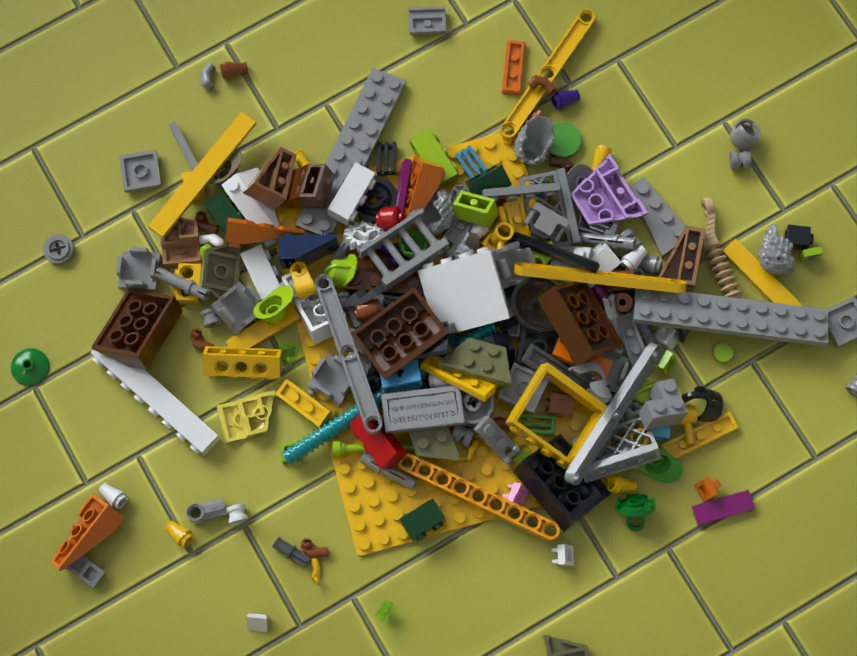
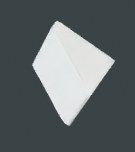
M659 326L655 336L660 345L672 351L678 342L679 331L675 328Z
M247 614L248 630L268 631L269 617L267 615Z

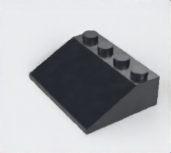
M561 434L548 442L565 456H568L572 449V446ZM539 448L521 461L513 473L555 523L558 524L561 530L565 532L605 500L611 492L607 490V487L600 479L585 483L583 478L578 485L566 482L565 474L568 468L565 469L557 465V460L543 455Z

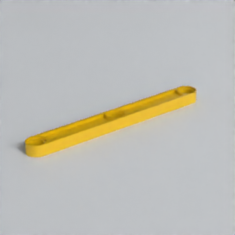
M584 9L579 13L537 76L544 77L543 73L545 71H551L553 76L548 79L553 84L593 26L595 21L593 11ZM588 15L592 20L584 22L582 16ZM538 85L537 88L529 86L501 126L500 135L504 140L511 141L516 138L532 111L534 112L547 93L542 86ZM510 127L514 130V133L506 135L504 129Z
M525 262L514 263L513 271L514 274L520 276L673 293H685L687 285L686 281L679 279L607 271L593 273L579 268Z

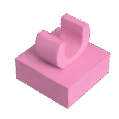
M517 482L514 485L508 484L507 487L511 491L509 495L503 494V497L523 507L529 491Z

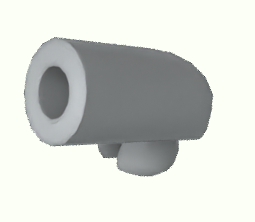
M211 63L205 66L199 76L201 86L207 90L212 89L214 86L210 75L215 70V66Z

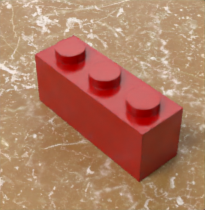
M360 414L349 424L355 437L361 440L364 444V449L375 459V464L379 468L393 469L407 454L393 433L386 434L383 420L382 430L376 435L366 432ZM371 420L368 423V427L375 430L379 427V423Z

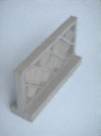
M565 168L519 178L520 186H524V181L529 180L536 184H542L543 179L549 176H553L554 183L559 182L560 191L558 194H555L558 198V203L555 207L545 202L546 197L542 200L536 196L537 198L535 199L570 221L563 232L566 234L567 241L557 242L556 244H579L581 240ZM523 197L526 214L528 216L530 210L532 209L529 207L530 199H525V197ZM532 217L529 221L530 229L533 226V220L535 217ZM556 230V231L554 232V234H553L552 237H551V236L548 237V239H550L549 241H553V240H554V237H555L556 233L558 232V230ZM531 233V234H532V237H534V238H536V239L538 238V236H536L535 234Z
M640 417L616 425L584 475L585 483L661 459L652 430H645L644 428L641 432L634 429L637 424L642 423ZM623 429L627 431L623 438L615 435L618 430ZM631 433L639 435L635 443L627 440ZM578 437L571 438L573 446ZM643 438L649 439L652 444L646 446L639 445ZM612 439L620 441L616 449L608 446ZM624 444L632 446L630 451H620ZM605 450L613 452L611 457H601Z

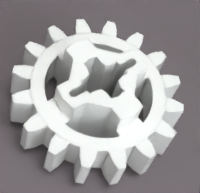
M362 220L360 224L354 222V226L349 224L348 228H345L344 242H346V246H350V250L357 249V252H359L362 244L367 241H373L385 232L377 226V223L373 225L372 222L367 223Z

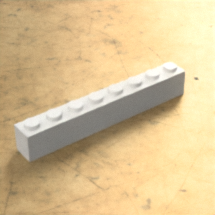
M95 350L90 352L95 357L93 361L99 367L104 365L108 369L106 373L114 380L116 378L122 381L120 385L127 392L132 390L136 394L134 398L141 404L145 402L149 405L148 410L155 417L160 415L164 419L162 423L167 428L171 429L173 427L178 431L175 435L183 442L188 440L192 444L190 448L196 454L201 452L205 456L221 439L147 371L129 367Z

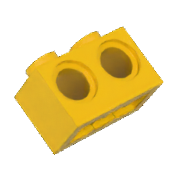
M179 263L178 269L175 270V275L186 279V273L193 272V276L186 280H193L199 285L202 264ZM174 287L173 296L179 305L201 306L202 299L194 295L184 297V291Z

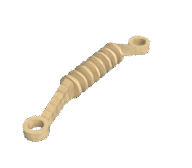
M710 197L701 199V208L707 217L702 250L703 252L709 251L705 255L706 258H712L708 264L716 265L711 271L719 272L714 277L715 279L721 278L717 284L718 286L724 285L720 290L722 293L727 292L724 297L744 299L741 289L735 290L739 284L737 282L732 283L736 277L728 276L733 270L725 269L730 265L729 262H722L727 258L726 255H719L724 251L723 248L716 249L721 243L714 233L716 215L714 203Z

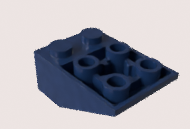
M325 232L322 235L286 233L283 236H279L278 258L282 269H290L291 265L295 262H303L308 266L336 251L339 247L337 235Z

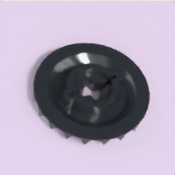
M375 176L376 184L374 188L366 193L367 199L364 205H359L356 210L358 211L357 217L366 222L375 223L376 214L379 213L381 208L396 206L397 190L389 180L379 176ZM373 196H376V199H379L375 202V204H372V202L369 201L372 199Z

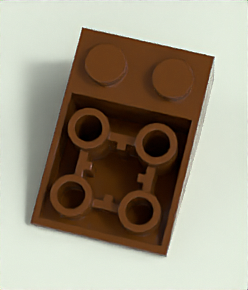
M307 164L293 170L287 199L279 207L326 208L336 175L326 164Z

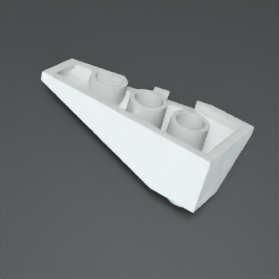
M258 168L236 173L222 184V187L246 220L253 221L255 224L267 223L276 227L280 226L274 208L243 194L259 172ZM279 239L266 241L263 243L266 245L267 248H269Z
M291 273L281 277L284 285L293 288L294 297L292 302L314 344L332 337L318 294L299 300Z

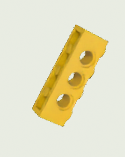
M206 346L202 354L203 375L209 377L228 376L229 378L247 377L248 379L266 378L268 380L280 379L282 349ZM220 361L226 362L227 365H222ZM239 362H243L247 366H242L239 364ZM258 363H263V364H265L266 366H265V367H261V366L258 365Z

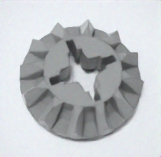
M54 235L45 242L43 253L48 261L54 264H63L66 260H70V256L74 253V245L68 237ZM57 244L61 248H64L61 250V255H59L57 252H54L55 250H57Z

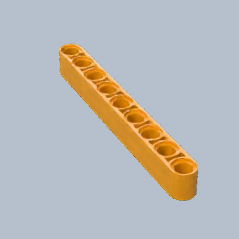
M407 453L398 463L400 470L411 477L545 541H555L559 536L560 528L555 522L412 454ZM406 459L413 462L409 468L402 466V462ZM422 468H428L431 471L428 476H422L419 472ZM440 476H446L448 482L445 485H440L437 479ZM462 484L466 487V491L464 493H457L455 487ZM481 493L484 499L481 502H476L473 499V495ZM494 501H498L501 503L502 508L497 511L493 510L491 504ZM517 510L520 516L517 519H512L509 516V512ZM528 519H536L538 525L535 528L529 527L527 525ZM553 527L556 530V534L550 537L546 535L545 529Z

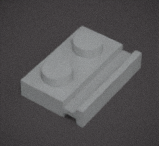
M445 6L409 8L410 35L446 34Z

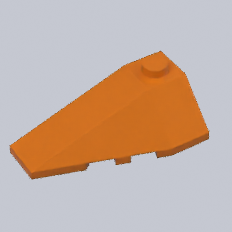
M414 156L409 178L411 184L406 196L407 207L404 208L406 218L414 210L418 211L421 208L424 210L438 189L440 182L444 180L445 171L441 165Z
M228 217L225 242L229 243L230 247L240 248L241 245L277 240L279 236H283L286 233L303 235L305 230L284 226L276 227L267 223L255 224L253 221Z
M94 493L78 513L80 518L77 524L70 527L69 531L71 533L68 540L62 542L51 562L60 571H63L120 527L125 518Z

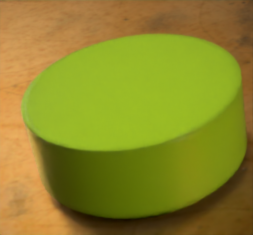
M726 343L718 344L713 351V357L719 363H727L733 357V349Z

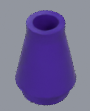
M577 89L556 92L551 97L552 104L556 110H562L580 100V94Z

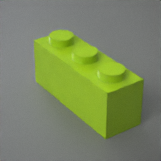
M428 128L410 138V146L417 157L437 163L444 168L445 177L438 189H442L458 180L457 173L459 170L454 162L451 163L449 161L447 150L439 145L440 140L435 132L432 133Z

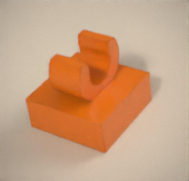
M708 476L694 486L703 502H706L719 494L716 489L722 485L718 479L711 481Z

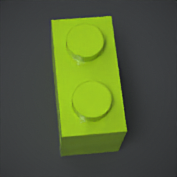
M461 190L453 203L456 219L491 228L498 216L496 201L492 198Z

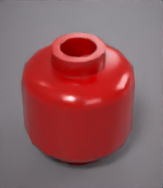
M397 206L383 207L376 214L377 226L384 232L406 219L405 213L401 212Z

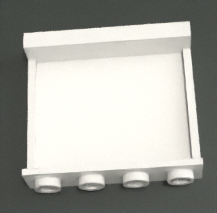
M488 246L477 249L476 254L470 255V252L459 254V259L452 260V257L440 260L441 264L434 265V262L424 264L423 269L418 270L427 305L440 322L455 323L457 332L514 316L512 308L509 309L493 256L495 248L489 250Z

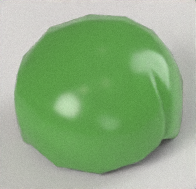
M406 230L418 247L425 251L427 249L425 236L417 230ZM400 236L398 243L400 253L406 258L413 259L415 254Z

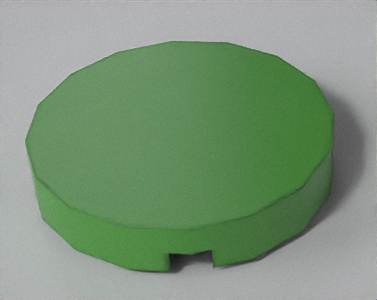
M567 122L554 124V143L551 151H549L550 155L559 158L572 157L578 152L581 145L579 130Z

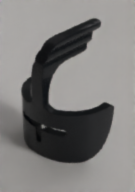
M698 386L694 388L695 392H687L681 395L684 403L692 399L706 400V408L698 416V421L713 422L721 416L723 399L719 392Z

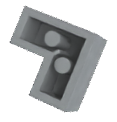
M674 379L657 381L649 392L651 401H646L638 414L645 430L681 424L688 410Z

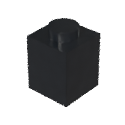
M787 225L784 238L789 239L793 243V249L805 250L813 244L814 234L811 233V227Z

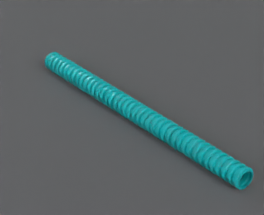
M493 323L476 327L475 330H471V333L467 332L465 337L461 336L459 343H463L468 338L481 341L493 334H497V329ZM443 354V355H438V356L441 357V358H444V357H445L446 355H448V354ZM421 369L422 379L426 380L430 373ZM382 387L380 391H375L373 395L378 410L382 406L381 394H385ZM355 404L353 408L350 407L349 411L345 410L344 414H339L338 418L334 417L333 421L329 420L327 425L323 424L324 427H319L317 431L314 430L313 434L309 433L308 437H303L302 441L298 440L296 445L293 443L291 448L287 447L288 450H283L282 455L287 463L292 466L294 461L297 463L299 458L303 459L304 455H309L308 452H314L313 449H318L319 445L323 446L324 442L328 443L330 438L334 439V436H339L341 431L342 433L345 432L344 429H350L349 424L359 415L357 405Z

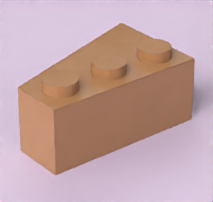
M283 147L278 148L267 159L243 194L274 209L279 207L287 199L296 154Z
M691 226L684 228L658 277L683 280L687 282L686 287H696L705 229Z

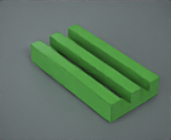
M521 414L517 420L525 427L551 428V430L529 429L536 435L555 436L556 415ZM520 419L551 420V423L520 422Z

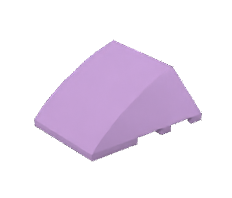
M611 154L570 194L589 226L649 214L640 199L635 197L620 174L619 167Z

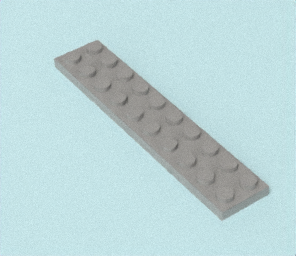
M372 68L325 163L336 175L326 208H303L295 223L296 228L313 233L314 235H322L325 232L334 234L339 221L327 215L328 208L355 162L364 167L367 166L407 84L406 80Z
M635 288L633 323L823 347L828 345V309L692 292L673 293Z

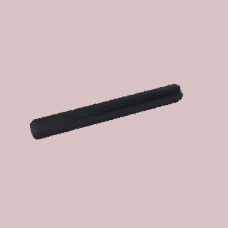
M514 232L511 238L512 242L519 241L521 246L593 273H597L600 267L596 261L519 232Z

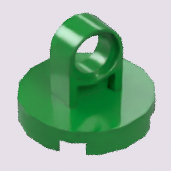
M627 494L625 499L621 500L620 497L616 499V512L626 516L627 527L631 531L637 532L643 529L645 516L655 511L654 498L647 499L645 494ZM634 517L639 518L641 524L638 526L632 525L630 520Z

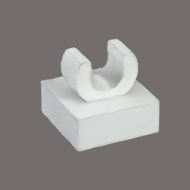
M559 544L557 548L551 550L554 553H558V559L552 560V563L563 566H575L574 546Z

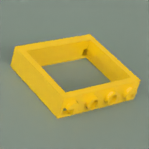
M545 363L539 366L505 424L510 427L509 430L525 437V441L528 444L536 445L541 449L540 452L543 455L557 460V465L566 469L570 466L608 406L551 364ZM544 377L593 412L568 456L562 454L517 421Z

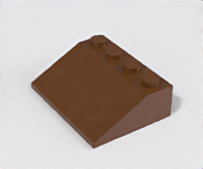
M381 248L375 250V253L389 271L393 272L398 269L399 264L396 266L390 264L389 258L391 254L383 252ZM357 249L351 250L350 254H355L357 257V269L353 279L345 286V290L353 295L364 288L368 293L381 284L383 275L368 255L361 259ZM402 255V257H403L405 260H408V261L411 260V259L406 258V257H404V256ZM418 271L387 292L383 291V295L402 296V294L415 287L421 297H423V288Z
M570 282L554 286L538 298L542 310L547 314L552 327L558 333L561 343L566 347L571 360L576 366L595 360L624 345L588 283Z
M415 287L351 333L385 380L449 334Z
M128 289L91 348L129 367L148 370L183 310L174 296Z

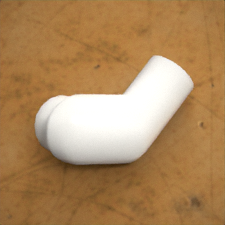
M216 234L199 235L200 245L212 244L217 247L225 244V241Z

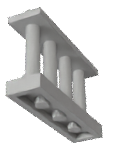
M423 208L418 211H412L406 219L373 241L365 242L359 249V257L363 259L368 255L382 273L381 284L386 292L423 268L424 264L432 262L449 250L447 239L445 237L441 240L436 239L422 221L424 219ZM414 224L430 243V247L425 251L418 247L406 231ZM400 235L415 254L414 258L410 261L405 260L390 240ZM383 245L399 264L398 269L393 272L388 270L375 253V250Z

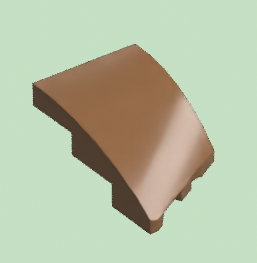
M181 217L164 239L161 237L164 269L178 267L179 263L202 264L197 221Z

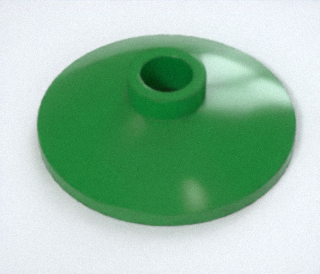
M34 348L20 351L11 363L12 376L17 382L26 386L40 383L45 379L49 371L48 358L42 351ZM30 362L31 367L25 368L26 363Z

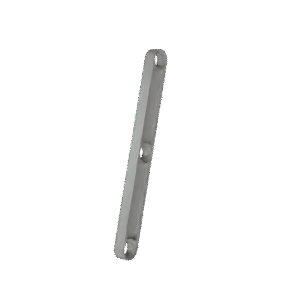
M319 275L315 280V288L366 432L376 435L382 430V420L333 281L328 275ZM321 280H327L329 286L327 288H320L318 283ZM351 349L354 355L351 358H345L342 354L343 351ZM369 421H377L379 427L375 430L368 427Z
M650 342L646 346L568 467L565 474L566 482L573 485H578L659 360L662 353L661 345Z

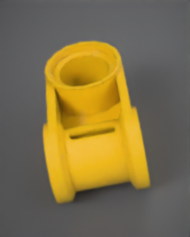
M303 262L293 263L290 267V273L298 299L317 294L306 264Z

